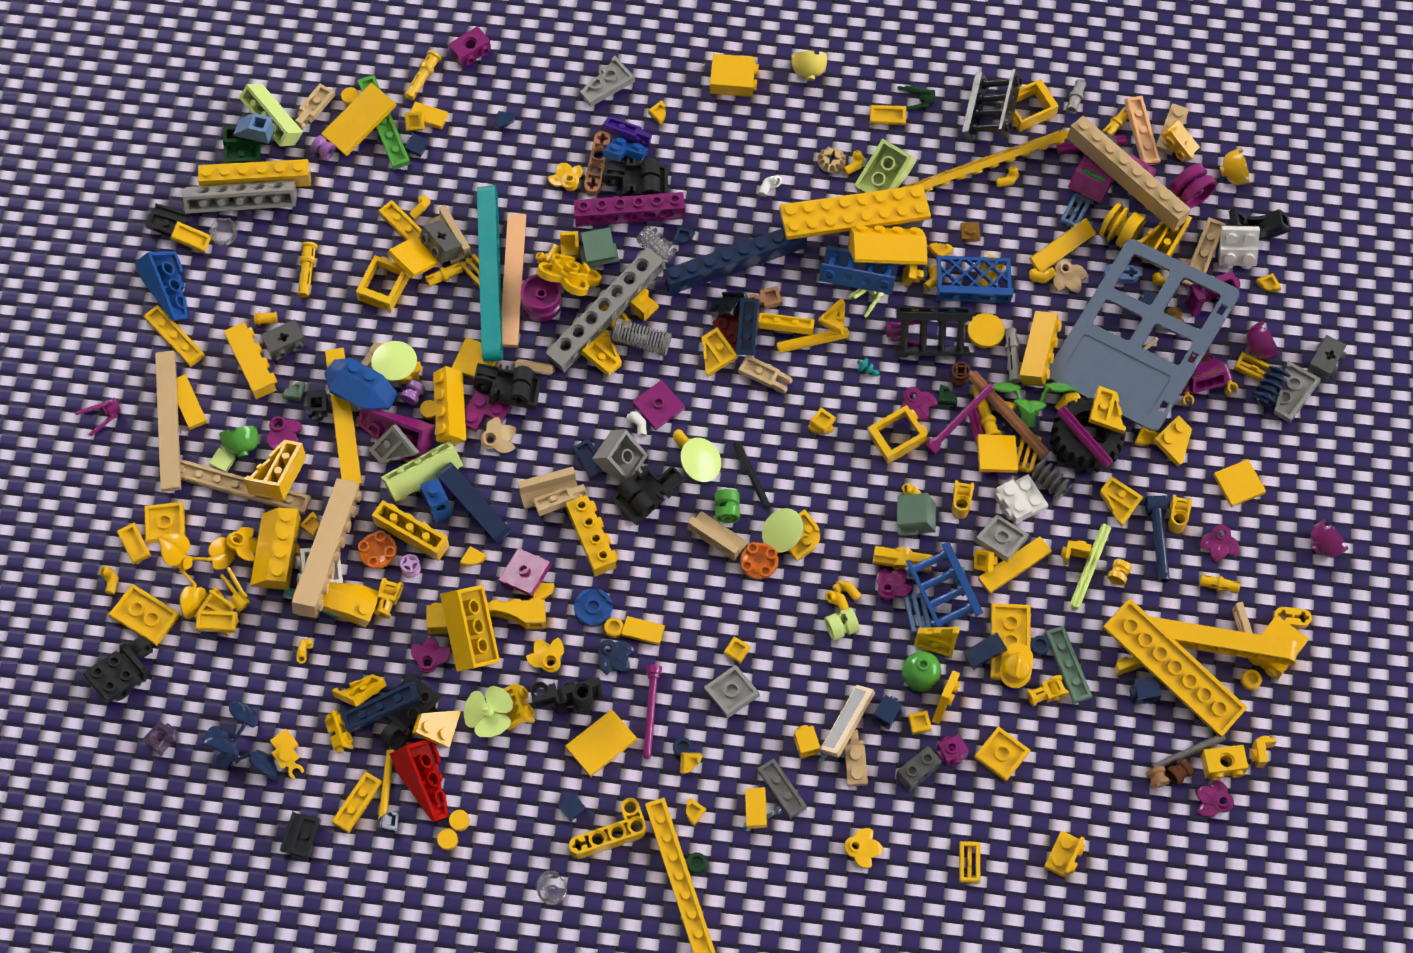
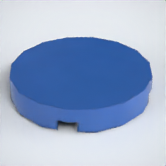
M586 589L575 598V616L585 626H601L611 617L613 611L612 600L603 590Z

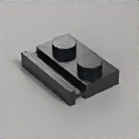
M155 203V208L151 211L145 227L146 229L171 236L177 221L187 225V221L191 216L189 213L185 214L183 211Z
M722 292V298H718L712 303L708 313L712 317L734 318L740 310V298L749 297L746 293Z
M292 811L280 851L309 859L322 821L321 818L298 814Z

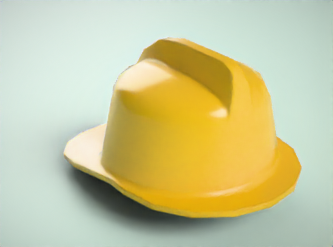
M1012 643L1006 647L1007 651L1002 653L1000 677L1005 685L1011 688H1020L1025 686L1031 677L1033 654L1026 645Z

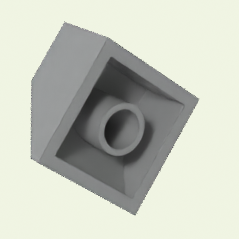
M626 429L611 430L592 459L604 472L623 481L628 477L632 478L636 474V471L639 470L648 454Z

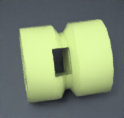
M852 608L840 611L839 615L834 613L824 618L826 628L833 641L843 638L845 633L851 635L860 631L857 617Z

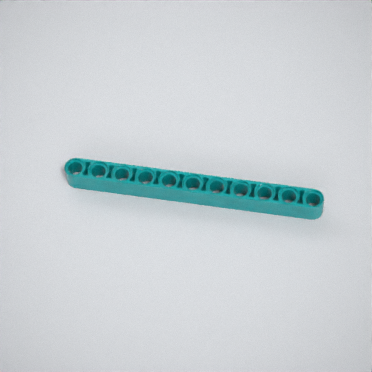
M496 185L477 187L483 362L503 360L498 192Z

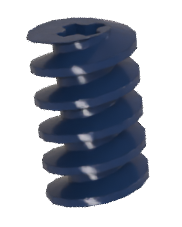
M1274 366L1267 368L1268 373H1264V379H1261L1260 385L1256 387L1257 392L1252 393V397L1256 402L1270 409L1272 407L1268 403L1276 402L1273 396H1280L1276 390H1283L1280 383L1287 384L1284 376L1291 377L1287 371Z

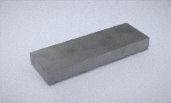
M774 758L757 768V772L790 820L807 809L806 804Z

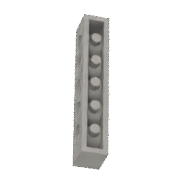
M295 180L185 187L183 202L185 214L296 206L297 191Z

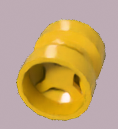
M1115 559L1112 565L1113 569L1109 571L1107 579L1113 584L1124 586L1127 581L1126 576L1130 574L1132 565L1127 561Z

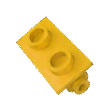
M331 710L332 714L325 716V724L329 734L336 733L330 737L333 750L336 753L344 752V748L353 750V739L346 730L342 713Z

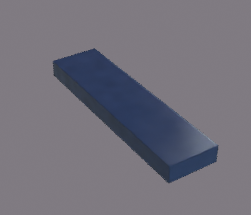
M411 681L341 715L347 732L351 733L421 699L415 682Z

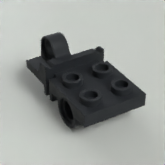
M628 158L626 161L620 162L605 159L604 184L607 186H618L622 183V197L628 196L629 193H631V196L668 193V165L660 164L656 158H646L642 162H636V159H633L632 163H630Z
M477 363L474 389L482 393L491 390L489 404L494 405L495 398H499L498 402L536 410L542 377L533 375V370L530 367L518 366L513 371L508 370L509 366L507 365L505 369H502L503 364L495 367Z
M646 465L644 467L641 466L640 468L643 472L640 473L637 470L632 478L624 479L618 485L617 492L610 497L636 526L665 500L662 496L663 494L669 499L675 489L686 480L673 465L659 478Z
M140 636L128 644L126 642L119 645L120 654L115 651L83 672V676L107 704L114 699L116 701L124 699L131 693L132 687L141 685L140 679L145 682L146 678L149 677V671L140 662L141 659L153 652L152 645L145 637L142 638Z
M410 672L398 687L411 681L415 682L421 700L386 716L385 718L392 723L388 724L380 734V739L395 751L403 747L413 734L412 728L415 726L418 714L433 713L436 709V703L441 698L439 694Z
M588 677L582 682H569L560 687L559 690L556 689L555 683L547 685L544 682H536L531 687L533 707L535 709L553 704L554 710H558L560 715L562 714L561 712H568V706L574 705L577 712L582 714L589 713L594 706L593 700L602 698L600 678ZM537 688L546 690L544 695L536 696L534 694Z

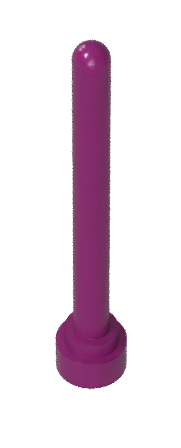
M988 384L936 438H929L924 443L926 448L933 454H936L940 450L941 442L992 392L994 385Z
M647 665L646 667L649 691L643 752L645 759H650L652 753L657 680L662 676V666Z

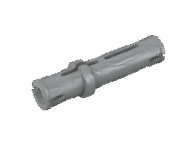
M1007 328L1005 329V350L1008 357L1009 382L1016 384L1021 382L1018 353L1020 344L1017 342V329Z

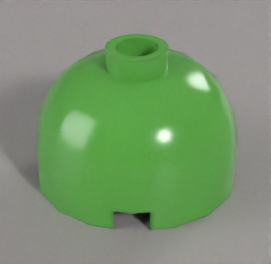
M255 426L235 428L236 430H225L219 433L220 442L225 451L230 454H237L238 458L249 456L248 452L254 450L259 441L258 430Z
M918 651L908 656L903 664L901 673L903 681L912 690L925 692L931 690L939 683L942 671L940 662L933 654Z

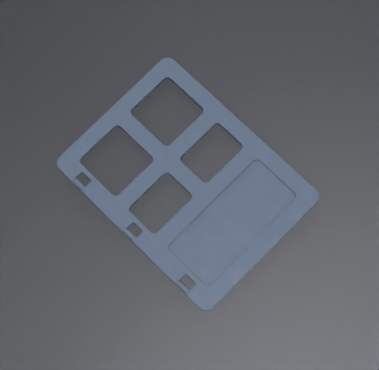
M1130 239L1122 247L1056 354L1053 363L1050 364L1049 380L1076 388L1077 393L1088 400L1089 398H1095L1096 390L1099 386L1116 391L1119 397L1122 417L1150 431H1157L1161 428L1171 408L1176 403L1200 360L1205 355L1229 312L1237 302L1239 290L1137 240ZM1134 256H1138L1170 272L1169 277L1151 305H1147L1114 288ZM1183 280H1188L1220 296L1219 301L1201 329H1197L1164 313L1165 308ZM1109 301L1142 317V321L1130 340H1125L1093 324L1094 319L1105 302ZM1221 305L1226 307L1223 315L1217 313ZM1158 325L1192 342L1190 349L1179 365L1142 348L1155 326ZM1192 353L1197 355L1193 364L1188 362ZM1162 402L1168 404L1164 412L1158 410Z

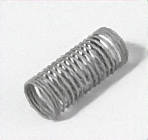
M617 319L612 334V341L617 343L620 341V344L623 342V344L630 346L633 344V347L636 346V348L639 347V349L642 348L646 351L649 349V352L652 350V353L655 352L656 354L666 356L672 333L666 332L665 334V331H663L658 346L661 330L655 345L658 329L655 333V328L652 331L651 327L648 333L649 327L645 331L646 326L642 330V325L639 328V324L636 326V323H634L632 328L633 322L630 323L628 321L626 325V320L623 323V319ZM652 331L651 339L648 345L649 337Z

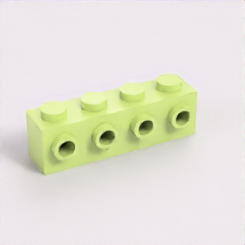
M247 84L239 99L252 114L256 113L272 118L274 131L271 137L279 146H295L303 131L263 84Z
M447 441L385 474L381 478L390 496L396 502L406 499L409 494L415 491H420V485L438 478L436 474L449 462L457 469L463 466L454 445Z

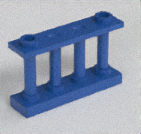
M827 245L824 263L821 264L819 281L892 295L899 264L854 262L849 249Z
M949 541L942 544L943 549L940 550V553L915 565H912L910 560L906 561L908 566L905 567L909 578L913 576L933 618L930 620L932 627H942V625L968 613H974L975 617L983 614ZM942 560H949L952 567L948 571L923 583L920 582L916 572ZM952 577L953 579H958L960 585L956 589L929 601L925 592L926 589ZM960 595L966 596L968 600L966 606L939 619L937 618L934 607Z

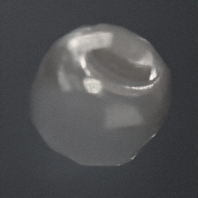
M219 218L211 225L209 230L210 238L215 244L220 246L230 245L236 240L238 235L237 226L230 218Z
M546 871L537 880V896L546 904L555 905L560 903L567 894L566 881L559 876L558 872Z

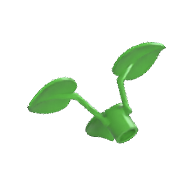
M1010 382L993 384V390L1016 394L1017 399L1014 400V403L1019 406L1021 420L1028 427H1035L1036 416L1039 415V410L1046 407V403L1043 401L1048 392H1077L1076 388L1064 383L1044 384L1045 389L1040 401H1030L1020 398L1019 390L1021 386Z

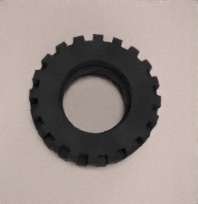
M1078 398L1077 402L1074 400L1068 402L1065 407L1081 424L1094 426L1103 434L1105 442L1100 446L1115 462L1123 447L1126 432L1121 434L1088 422L1094 398H1089V400ZM1056 414L1050 432V444L1052 445L1053 454H1058L1057 460L1060 463L1065 462V467L1068 469L1071 467L1075 468V472L1080 473L1081 470L1085 471L1086 474H1091L1093 470L1097 473L1101 472L1104 468L1086 446L1074 440L1070 433V428Z

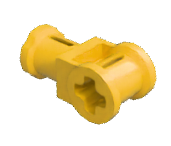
M387 578L382 579L378 594L379 604L377 609L374 610L375 615L384 619H390L392 605H396L401 596L403 582L395 583L387 581Z
M1056 675L1042 682L1039 688L1026 690L1030 704L1034 707L1037 703L1044 700L1049 703L1068 696L1069 691L1065 689L1061 681L1062 676Z

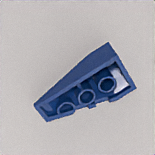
M176 251L147 252L135 262L142 281L172 321L188 319L186 298L183 296L182 290L185 287L184 282L181 281L183 269Z

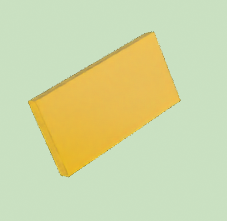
M370 83L321 134L329 142L336 145V148L344 155L348 156L397 105L374 84Z
M991 603L990 636L997 632L1006 647L1012 643H1022L1031 650V605ZM1002 654L990 660L991 680H1001L1000 664Z

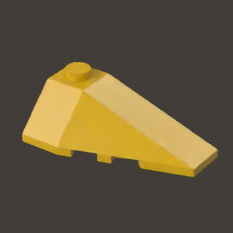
M329 582V592L323 597L324 605L322 610L366 627L376 607L379 591L362 584Z

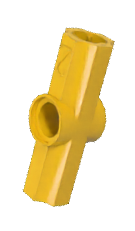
M875 546L872 563L891 566L895 570H905V567L908 566L906 561L910 560L912 565H915L933 555L912 552L911 549L906 547L891 549ZM931 566L921 571L930 573Z

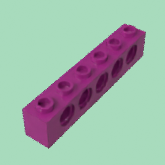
M684 193L574 200L576 227L685 219Z

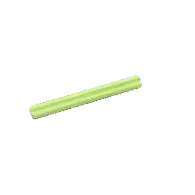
M1102 524L1070 602L1069 606L1072 609L1079 610L1110 533L1111 527L1109 525Z

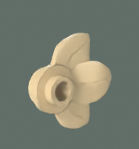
M1061 260L1055 265L1057 275L1053 278V284L1057 291H1061L1066 287L1074 293H1079L1082 286L1081 280L1086 279L1088 274L1082 266L1072 265L1067 260ZM1062 266H1065L1067 268V271H1064L1062 269Z
M499 417L491 419L487 423L486 431L481 435L482 446L486 449H495L499 453L513 451L515 446L510 440L515 435L516 427L501 425ZM492 437L494 441L488 443L486 439Z

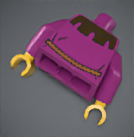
M1192 353L1188 362L1193 364L1197 355ZM1205 354L1182 391L1184 392L1182 405L1186 406L1185 399H1189L1191 406L1193 405L1194 397L1190 395V391L1194 394L1220 387L1227 383L1224 390L1226 395L1229 396L1231 394L1230 387L1236 393L1238 385L1232 382L1231 379L1233 378L1228 365L1216 359L1212 354Z

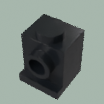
M326 390L307 391V414L314 421H321L323 417H328V396Z

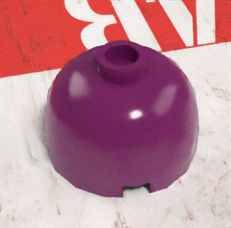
M1260 321L1248 330L1246 336L1248 343L1245 346L1249 354L1254 353L1257 358L1269 359L1280 354L1279 350H1274L1277 345L1268 328L1262 327L1265 323Z
M1322 519L1311 531L1310 539L1313 543L1311 548L1317 555L1322 554L1327 558L1338 557L1349 548L1348 546L1343 547L1342 543L1345 542L1331 525L1327 527L1324 524L1326 520Z

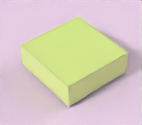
M218 448L209 465L217 470L228 472L236 460V456Z

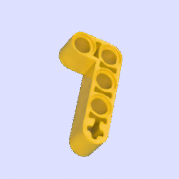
M627 798L622 802L621 812L623 821L573 837L569 842L572 857L583 859L643 838L646 833V824L637 800ZM628 806H633L636 809L633 813L625 811ZM634 825L642 827L639 832H635L631 828ZM615 831H620L623 833V835L620 838H614L612 836V834ZM599 837L603 839V842L600 845H596L593 843V840ZM586 841H589L590 848H588ZM578 844L582 849L580 851H578V849L576 848V845Z

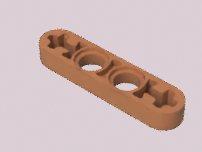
M605 131L595 134L584 182L585 192L590 196L598 195L601 191L605 159L607 158L597 159L594 155L596 153H603L604 149L611 142L610 135ZM602 138H605V140L603 141V147H601L600 141ZM593 168H599L601 172L599 174H593L591 173V170ZM592 180H595V187L590 189Z

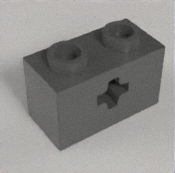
M442 220L424 225L419 236L421 242L440 264L457 258L462 244Z
M295 319L261 334L263 343L272 361L282 359L287 354L300 351L303 347L307 346L304 335Z
M1326 335L1307 371L1327 382L1330 376H1335L1339 368L1336 366L1337 362L1342 363L1347 353L1344 350L1347 345Z
M928 746L898 769L896 778L910 792L940 768L941 760Z

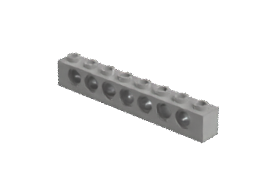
M648 247L644 251L641 250L637 254L636 259L631 264L629 263L625 266L623 273L619 277H615L606 290H602L599 293L597 300L594 303H590L586 307L585 312L574 319L568 330L565 329L560 334L559 339L548 346L545 352L548 360L565 373L582 355V349L602 334L630 305V302L666 268L664 260ZM641 267L647 268L645 271H639ZM628 280H634L632 284H626ZM621 293L620 297H613L614 294ZM604 306L609 307L606 311L600 310ZM591 319H595V320H596L595 323H593V324H588V321H589V320H591ZM577 333H583L581 337H575ZM565 346H570V349H569V350H567V351H563V350H562L563 347H565Z

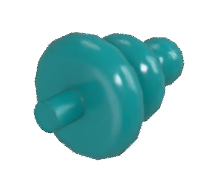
M865 358L863 362L857 361V364L860 365L858 368L859 372L865 369L866 374L871 372L873 376H879V371L873 369L874 365L872 363L867 364L868 358Z

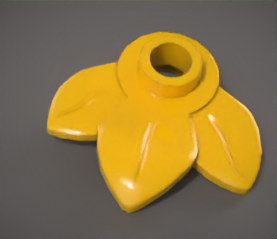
M560 163L556 166V174L549 176L548 181L555 187L563 186L567 191L576 190L579 186V178L583 175V169L580 165L572 168L568 163Z
M241 527L238 531L230 533L226 537L227 546L235 550L241 559L254 561L257 540L252 538L254 529Z
M559 638L553 640L551 644L541 639H536L534 642V653L527 655L526 659L532 667L542 668L548 673L556 672L560 668V658L564 653L563 643ZM553 661L554 665L548 666L547 663Z
M869 828L858 830L854 837L848 838L844 843L845 853L850 857H854L856 864L863 868H871V858L879 856L884 851L882 845L872 839L874 832ZM852 844H855L857 846V849H854L852 847Z

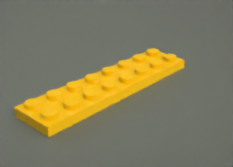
M923 185L779 205L786 240L850 231V228L857 225L874 228L875 226H889L930 220L931 218Z
M1130 598L1102 627L1217 735L1222 737L1248 708Z

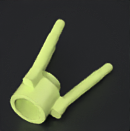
M857 289L849 294L848 298L853 297L856 299L867 291L873 296L877 295L864 315L867 318L880 297L885 293Z

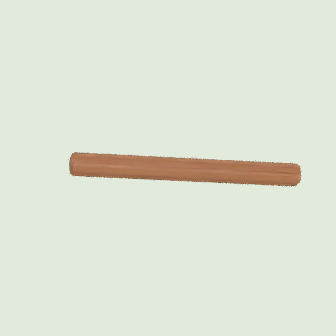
M977 371L969 374L968 379L980 392L988 385ZM992 390L986 399L1041 458L1047 456L1050 452L1049 449L1005 401Z

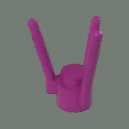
M911 320L909 325L920 324L918 320ZM886 322V337H891V341L900 342L901 338L898 335H901V322ZM908 340V344L919 345V342Z
M115 397L104 403L75 412V415L102 408L105 415H110L89 433L90 436H93L111 420L118 417L117 412H120L121 409Z

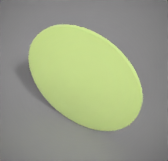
M390 341L382 344L375 350L371 361L372 368L384 375L387 380H401L408 377L414 371L417 364V356L414 349L408 344L400 341Z
M693 438L682 447L680 455L681 464L685 472L692 479L699 482H708L719 474L721 457L717 448L710 441L704 438Z
M788 508L772 513L765 521L762 529L763 542L772 546L777 553L792 549L799 542L803 533L801 516L796 511Z

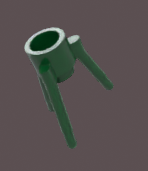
M908 85L897 87L899 90L919 93V101L923 102V104L907 106L906 111L929 108V104H934L935 90Z

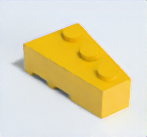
M1188 216L1186 222L1175 231H1172L1161 221L1159 225L1148 231L1143 238L1137 241L1172 257L1188 230L1192 217Z
M289 440L281 442L268 455L269 458L263 464L260 463L256 467L257 470L251 476L247 475L244 478L249 494L281 501L285 500L307 458L303 444Z

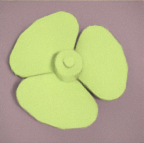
M491 686L486 690V701L480 691H474L465 703V724L470 728H475V733L479 737L491 738L500 735L511 725V719L499 713H509L513 709V701L509 693L503 688Z

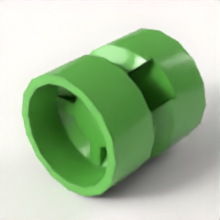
M722 489L715 492V505L717 506L715 507V520L717 522L730 524L740 520V508L738 507L740 504V493L738 491Z

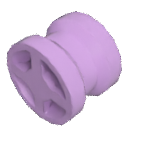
M407 554L402 557L400 567L403 575L409 578L416 577L421 571L418 557L413 554Z

